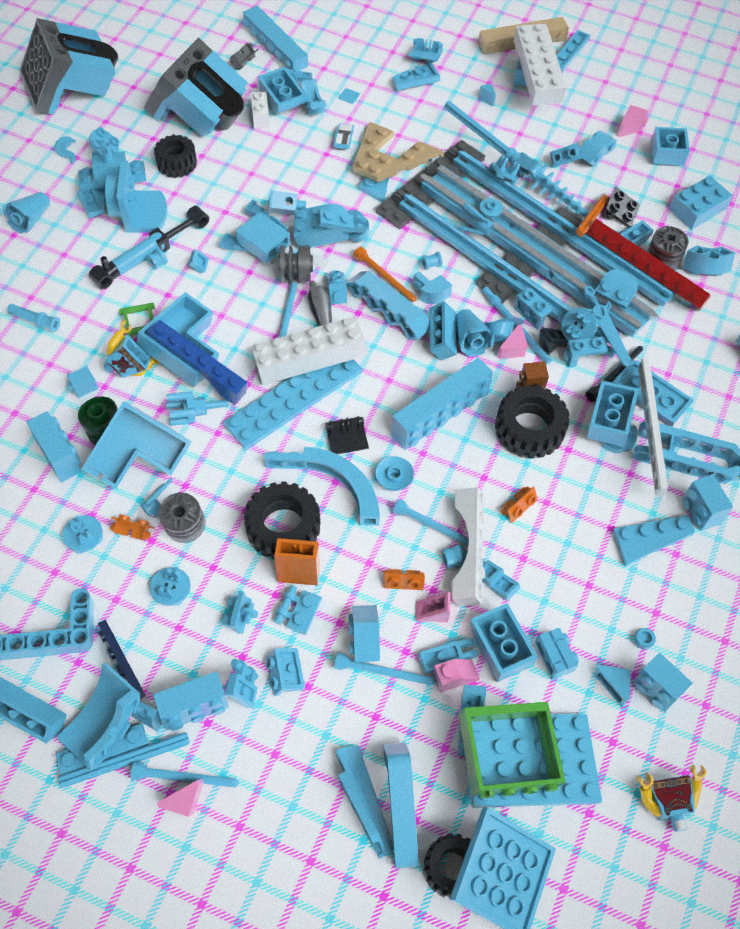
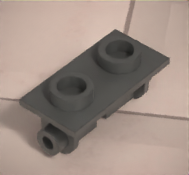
M250 42L242 46L230 57V63L235 66L233 69L239 68L240 70L247 65L246 61H251L255 58V53L259 48L254 50L253 44Z

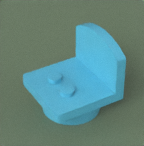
M121 160L119 175H108L106 178L105 196L109 216L122 217L126 233H149L156 228L161 230L168 216V207L164 194L161 190H135L128 160Z

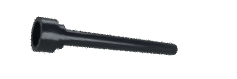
M637 346L629 354L631 360L635 359L644 350L643 346ZM620 363L603 381L612 382L626 366ZM601 382L597 386L590 387L585 392V396L589 401L596 402Z

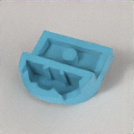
M614 269L604 275L595 291L596 294L626 309L637 294L638 281L632 274Z

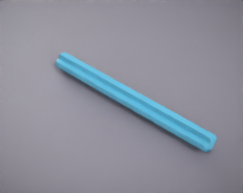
M184 732L103 760L92 771L85 766L59 775L58 783L61 788H65L132 765L133 762H140L190 744L188 734Z

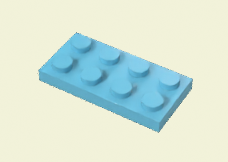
M633 359L631 366L626 367L612 383L639 389L636 403L643 407L638 373L639 362ZM651 371L658 418L673 427L692 405L694 399Z

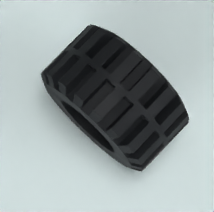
M179 134L167 135L155 144L156 164L161 174L166 175V177L182 178L184 175H190V172H193L194 168L197 167L195 145L188 137H182Z
M449 833L445 837H438L430 845L424 858L423 871L426 875L427 883L432 886L431 889L434 892H439L442 897L448 896L449 899L456 880L447 878L442 873L439 863L441 857L446 853H456L463 859L465 858L471 839L468 837L466 839L463 838L462 834L457 833L454 836L452 833Z

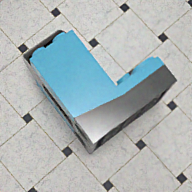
M36 18L20 67V74L35 111L55 114L64 89L105 96L110 88L112 77L115 76V67L119 56L111 45L101 41L95 30Z
M198 37L161 75L144 109L157 121L162 117L165 119L174 111L203 137L206 133L210 134L214 128L223 131L232 127L244 109L242 95L246 92L245 87L248 82Z

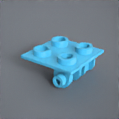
M414 38V46L408 56L415 60L425 59L431 63L438 62L443 53V43L433 40L432 44V40H430L428 48V39Z

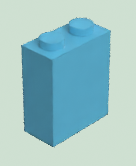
M261 212L252 216L249 221L236 230L237 243L266 264L279 254L280 246H285L286 248L290 245L289 232Z

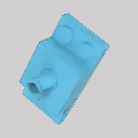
M106 142L107 149H105L104 143H101L102 154L92 156V168L86 167L78 170L80 191L104 188L108 175H119L121 160H126L125 151L112 153L109 142ZM131 161L129 166L133 182L147 181L144 161Z

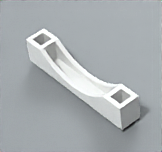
M478 487L455 490V508L465 520L469 535V546L465 562L452 582V600L458 607L482 605V597L485 596L482 578H485V569L483 567L485 550L483 548V541H485L486 536L483 523L486 522V516L483 511V505H486V497Z

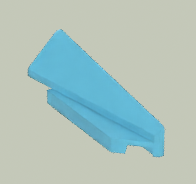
M352 745L336 750V758L344 772L338 775V781L380 859L393 852V842L360 747Z

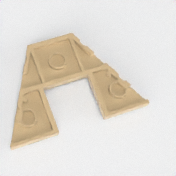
M370 121L352 166L353 172L380 182L388 177L396 176L397 172L405 169L408 171L421 164H426L429 159L440 156L442 158L444 151L417 141L397 159L378 151L395 136L394 131Z

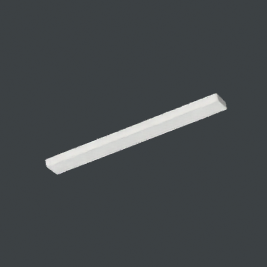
M642 357L638 365L654 491L656 497H663L668 489L650 359L649 357Z

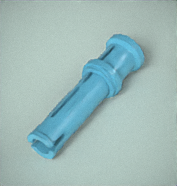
M13 303L7 307L8 314L31 321L37 327L48 328L51 332H56L60 327L61 321L59 317L48 316L45 312H34Z

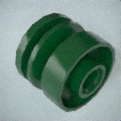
M93 397L82 404L78 411V420L89 441L95 446L118 410L115 401L109 397Z

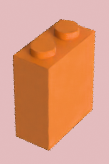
M278 538L274 555L277 581L318 586L321 569L319 542Z

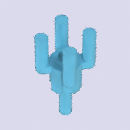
M191 391L166 394L167 409L183 408V410L169 411L170 426L194 423L196 421L195 416L207 415V409L229 406L227 400L206 402L205 397L194 398Z

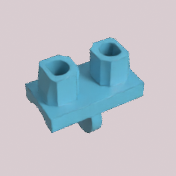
M578 142L549 152L553 168L582 159Z
M238 591L237 596H229L227 607L233 610L232 615L225 614L222 624L226 628L233 629L237 634H243L245 626L250 623L251 618L258 617V611L253 609L254 603H252V599L247 597L244 591Z

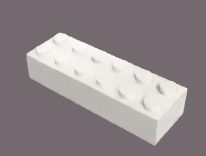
M547 25L516 26L514 44L532 105L563 103L567 88Z
M356 316L251 346L263 385L368 355L366 340Z

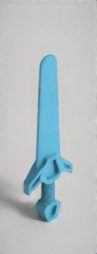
M591 286L584 287V299L589 300L593 309H585L593 313L598 321V325L621 363L626 367L631 366L632 360L608 314L612 306L610 301H608L606 306L599 305L595 297L596 291Z

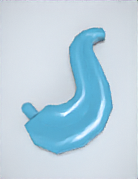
M63 136L56 141L54 146L56 154L70 159L71 164L76 161V155L72 151L67 150V148L71 146V143H75L76 140L70 136Z

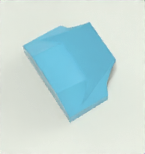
M641 220L632 227H627L620 231L619 234L637 246H641L653 235L654 229Z

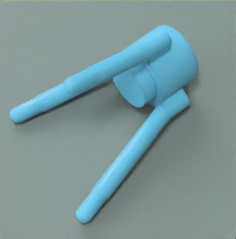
M464 202V210L479 220L476 226L479 229L476 230L463 226H458V229L476 233L480 236H483V234L489 235L494 227V223Z
M172 478L163 483L150 498L140 505L149 517L153 514L158 517L161 504L156 498L173 481Z

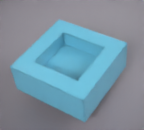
M195 249L191 252L188 265L202 274L206 271L209 258Z

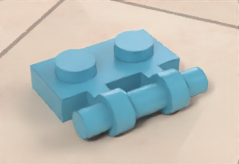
M290 585L288 591H285L283 595L284 600L281 606L275 612L274 622L281 625L283 619L289 620L287 629L307 635L322 597L303 590L299 597L295 595L297 587ZM291 603L296 604L293 613L288 611Z
M233 659L230 664L235 673H230L225 695L245 708H254L258 689L254 682L258 679V674L253 667L247 666L243 660Z

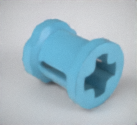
M439 251L429 256L422 255L424 269L429 270L430 267L443 266L442 256Z

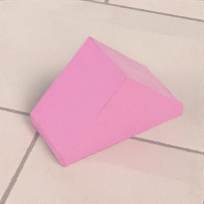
M519 324L500 346L497 358L525 357L528 345L522 325Z
M450 592L416 601V621L448 623L450 616Z
M199 779L156 804L159 808L190 817L195 813L204 782L202 779Z

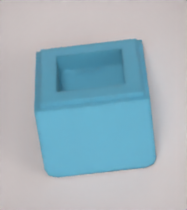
M491 84L481 85L479 98L490 106L495 105V90Z

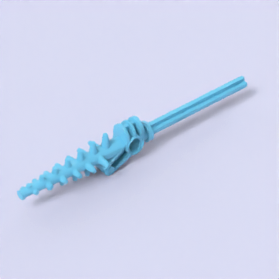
M451 101L445 102L443 108L505 156L510 165L513 161L520 164L517 174L522 178L527 175L534 181L530 187L532 190L540 185L542 187L539 192L541 195L549 191L551 193L548 197L550 200L553 197H557L559 205L564 202L567 205L566 209L572 208L576 211V215L580 214L584 218L589 213L588 209H584L580 201L576 202L573 199L575 195L571 194L569 196L565 193L568 189L567 187L563 189L558 187L561 183L560 179L556 182L551 181L554 172L547 176L543 174L548 168L547 165L542 166L540 162L530 158L524 152L517 153L515 148H509Z

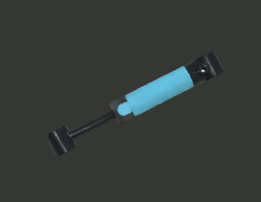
M198 205L192 206L186 214L188 220L164 234L159 228H156L148 233L149 237L113 260L108 262L107 257L102 256L100 258L102 266H94L89 271V278L99 289H107L114 279L145 261L149 253L153 254L157 248H160L163 252L171 249L169 239L191 225H195L199 229L206 227L210 221L209 215Z

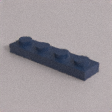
M106 619L99 622L98 625L101 630L98 631V634L103 643L108 642L110 647L107 651L111 659H117L119 665L116 666V669L120 676H126L128 683L140 693V699L145 697L146 695Z

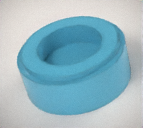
M640 628L635 633L633 640L638 648L648 650L655 644L656 636L652 630Z

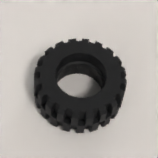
M525 385L524 388L521 386L515 388L514 392L512 390L509 391L506 397L502 398L497 411L495 429L497 438H501L500 443L504 447L507 446L508 451L511 453L516 452L518 453L517 456L520 457L524 455L534 459V456L542 458L545 457V454L550 455L561 446L569 427L570 414L566 408V403L563 400L560 401V396L557 393L553 394L552 390L548 388L543 389L539 385H536V387ZM524 413H532L543 418L548 427L542 430H530L523 427L516 417Z
M281 481V484L273 482L267 488L266 486L259 488L260 492H254L251 500L247 502L246 510L244 511L247 537L249 542L253 544V548L257 552L261 550L263 556L268 557L271 555L272 559L275 560L274 555L278 538L317 542V536L320 535L321 530L320 508L314 495L309 494L308 489L305 487L299 488V484L292 483L290 485L287 484V481ZM278 510H291L302 519L296 528L288 532H275L264 525L266 518Z

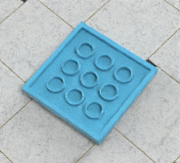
M483 807L450 900L501 929H531L556 848L492 809Z

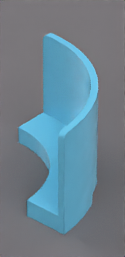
M106 662L101 665V675L90 700L78 716L57 736L58 740L90 771L94 770L112 752L110 746L118 737L123 738L131 725L128 720L132 712H137L140 701V693Z

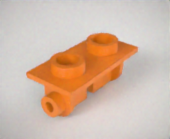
M528 486L522 487L513 496L517 501L510 499L501 507L500 512L504 516L509 515L510 523L521 517L538 500L535 486L532 488Z
M119 514L118 518L111 516V519L116 520L110 527V530L115 534L128 536L131 529L132 538L145 541L146 539L149 540L151 532H148L149 528H155L149 526V521L138 519L137 522L130 521L131 517Z
M388 568V570H384L383 588L423 591L425 573L421 572V570H406V573H402V570Z

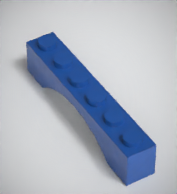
M160 319L147 331V335L198 371L210 382L220 396L234 406L246 394L248 386L246 380Z

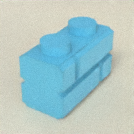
M556 628L537 636L535 644L552 679H557L576 671L579 666V658L575 651H571L569 647L570 641L565 632L562 633L560 628Z

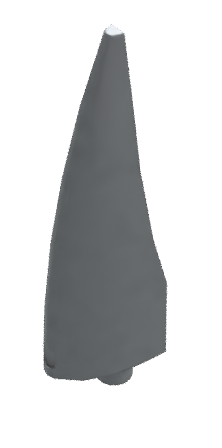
M310 281L307 297L310 310L317 325L322 326L332 323L329 288L316 286L315 281Z

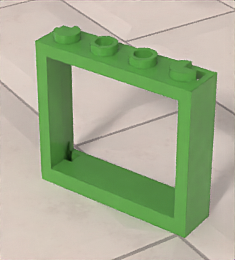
M548 701L468 707L458 714L472 796L480 795L481 799H488L494 797V794L502 793L503 797L516 795V792L524 791L525 795L537 793L539 789H545V792H554L558 790L559 786L566 783ZM536 717L549 779L483 786L472 722Z

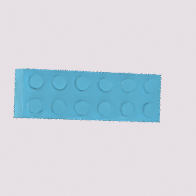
M477 357L392 415L391 436L404 450L416 446L422 438L429 437L435 429L443 427L449 419L457 417L462 410L473 406L479 398L486 397L490 392L493 371Z

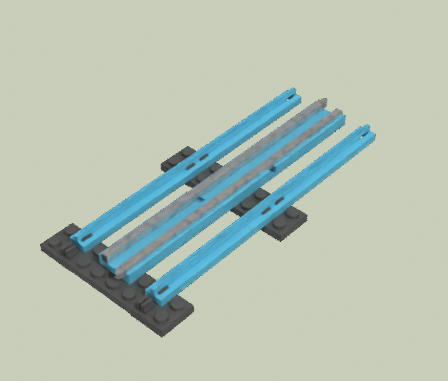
M462 139L453 147L451 146L450 149H447L442 158L436 159L376 207V213L399 230L413 219H416L486 269L487 272L476 281V285L482 290L488 287L494 295H497L502 300V304L516 291L521 293L530 287L553 307V311L549 315L562 323L564 315L573 308L530 278L538 271L583 304L593 309L589 300L584 299V287L591 286L595 290L604 277L603 274L566 250L564 247L569 243L609 271L619 269L632 274L638 281L637 290L662 307L675 295V292L587 235V233L583 237L576 235L575 231L583 221L562 206L554 212L505 178H499L495 175V172L482 163L485 161L486 155ZM466 175H470L539 222L540 225L535 229L505 207H503V211L498 217H486L494 223L492 231L486 236L509 251L501 258L428 206L436 200L470 225L479 229L476 227L479 220L464 210V202L482 214L479 210L480 203L490 197L462 179ZM595 293L599 305L606 306L609 300ZM633 297L626 309L610 301L612 306L608 314L613 324L632 338L650 320L657 321L659 317L653 308L636 297ZM597 326V330L592 338L604 337L607 345L609 341L601 328ZM607 345L608 351L605 355L612 359L616 353L612 347Z

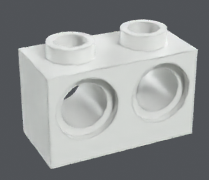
M266 92L251 93L254 130L270 128Z

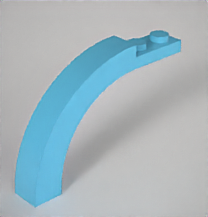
M304 447L303 453L265 452L266 468L315 470L334 477L354 497L359 510L360 525L379 526L380 511L375 491L363 472L349 460L334 452L315 447Z

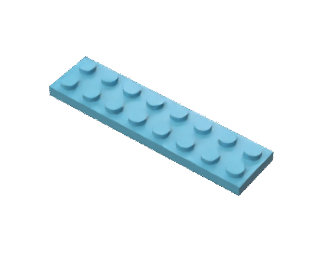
M352 359L290 377L223 422L224 427L247 451L361 374L363 368Z

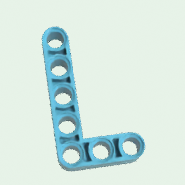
M84 588L76 589L72 593L70 628L0 635V661L89 651L94 642V601L90 593ZM87 598L85 602L79 603L81 599ZM86 617L84 622L78 623L79 619ZM81 637H86L84 642L77 643ZM60 639H65L61 645H56ZM43 641L41 646L35 647L36 643ZM21 643L18 649H14L16 644Z
M405 742L383 744L384 762L388 773L395 869L419 867L410 752Z

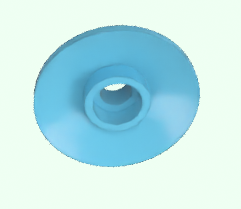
M390 456L383 459L376 468V479L387 490H403L412 483L414 478V469L411 463L399 456Z

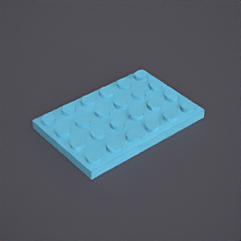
M551 714L566 783L558 787L557 791L545 792V789H539L537 793L525 795L524 791L516 792V795L503 797L502 793L494 794L495 796L492 798L481 799L480 795L472 796L470 785L472 808L594 805L602 803L587 714ZM536 717L472 722L483 786L549 779Z

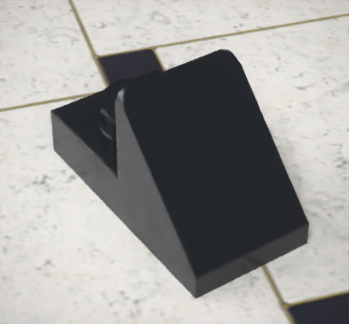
M544 327L540 329L539 345L547 355H550L557 347H567L568 340L563 335L561 329Z

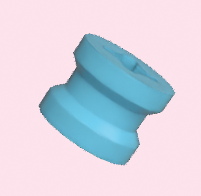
M157 248L153 254L149 253L146 256L149 264L155 270L159 269L160 265L168 263L165 253L160 248Z

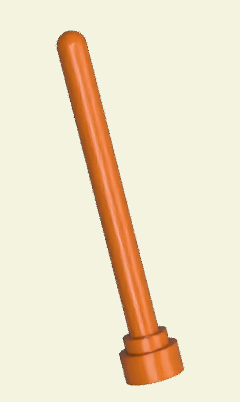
M359 246L354 251L353 257L368 264L411 302L417 300L415 295L372 260L364 247Z

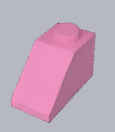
M630 104L617 136L623 137L640 132L642 126H646L649 117H646L648 110Z
M453 659L434 666L433 675L440 693L480 680L474 662L471 659Z

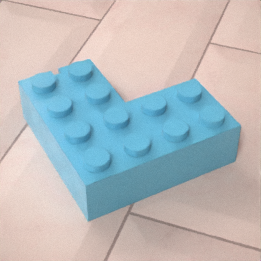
M186 292L142 328L137 336V345L144 352L192 387H195L204 377L193 367L147 335V331L160 319L216 360H218L220 354L198 338L211 326L213 311Z
M123 401L83 465L82 470L96 478L100 473L104 474L101 481L115 489L119 486L136 456L172 475L192 441L135 406Z

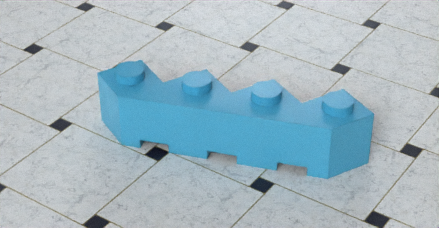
M360 271L346 283L354 298L364 297L372 312L382 311L389 325H400L408 340H419L430 330L429 317L371 271Z

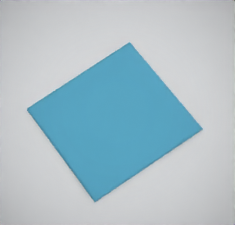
M345 88L338 99L354 104L361 93Z

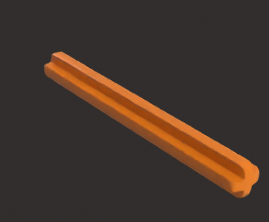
M606 193L601 195L576 229L575 234L579 235V237H583L610 199Z

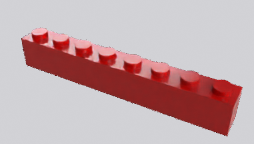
M597 218L587 230V235L675 292L676 295L700 311L712 297L709 292Z

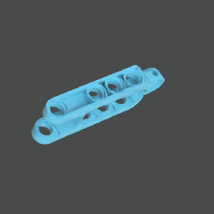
M645 421L640 423L638 434L647 439ZM659 423L661 443L667 444L666 450L662 449L666 469L699 478L714 474L721 484H727L740 477V448L737 444ZM636 445L633 454L634 459L651 464L649 447ZM679 447L723 459L728 463V468L715 465L714 462L707 463L696 460L695 457L689 458L678 455L677 452H674V449Z

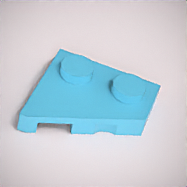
M365 177L358 184V190L383 203L390 177L380 182Z
M105 187L77 191L78 198L88 218L105 214Z

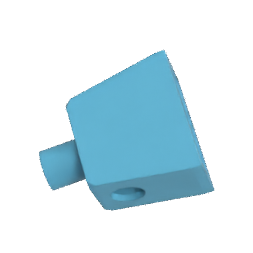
M270 190L268 213L294 215V211L306 208V200L297 199L296 193Z

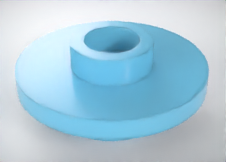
M487 198L480 203L479 210L484 216L495 218L501 215L503 205L497 199Z

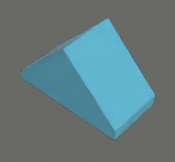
M604 665L598 666L593 673L594 676L615 701L623 707L630 699L631 670Z

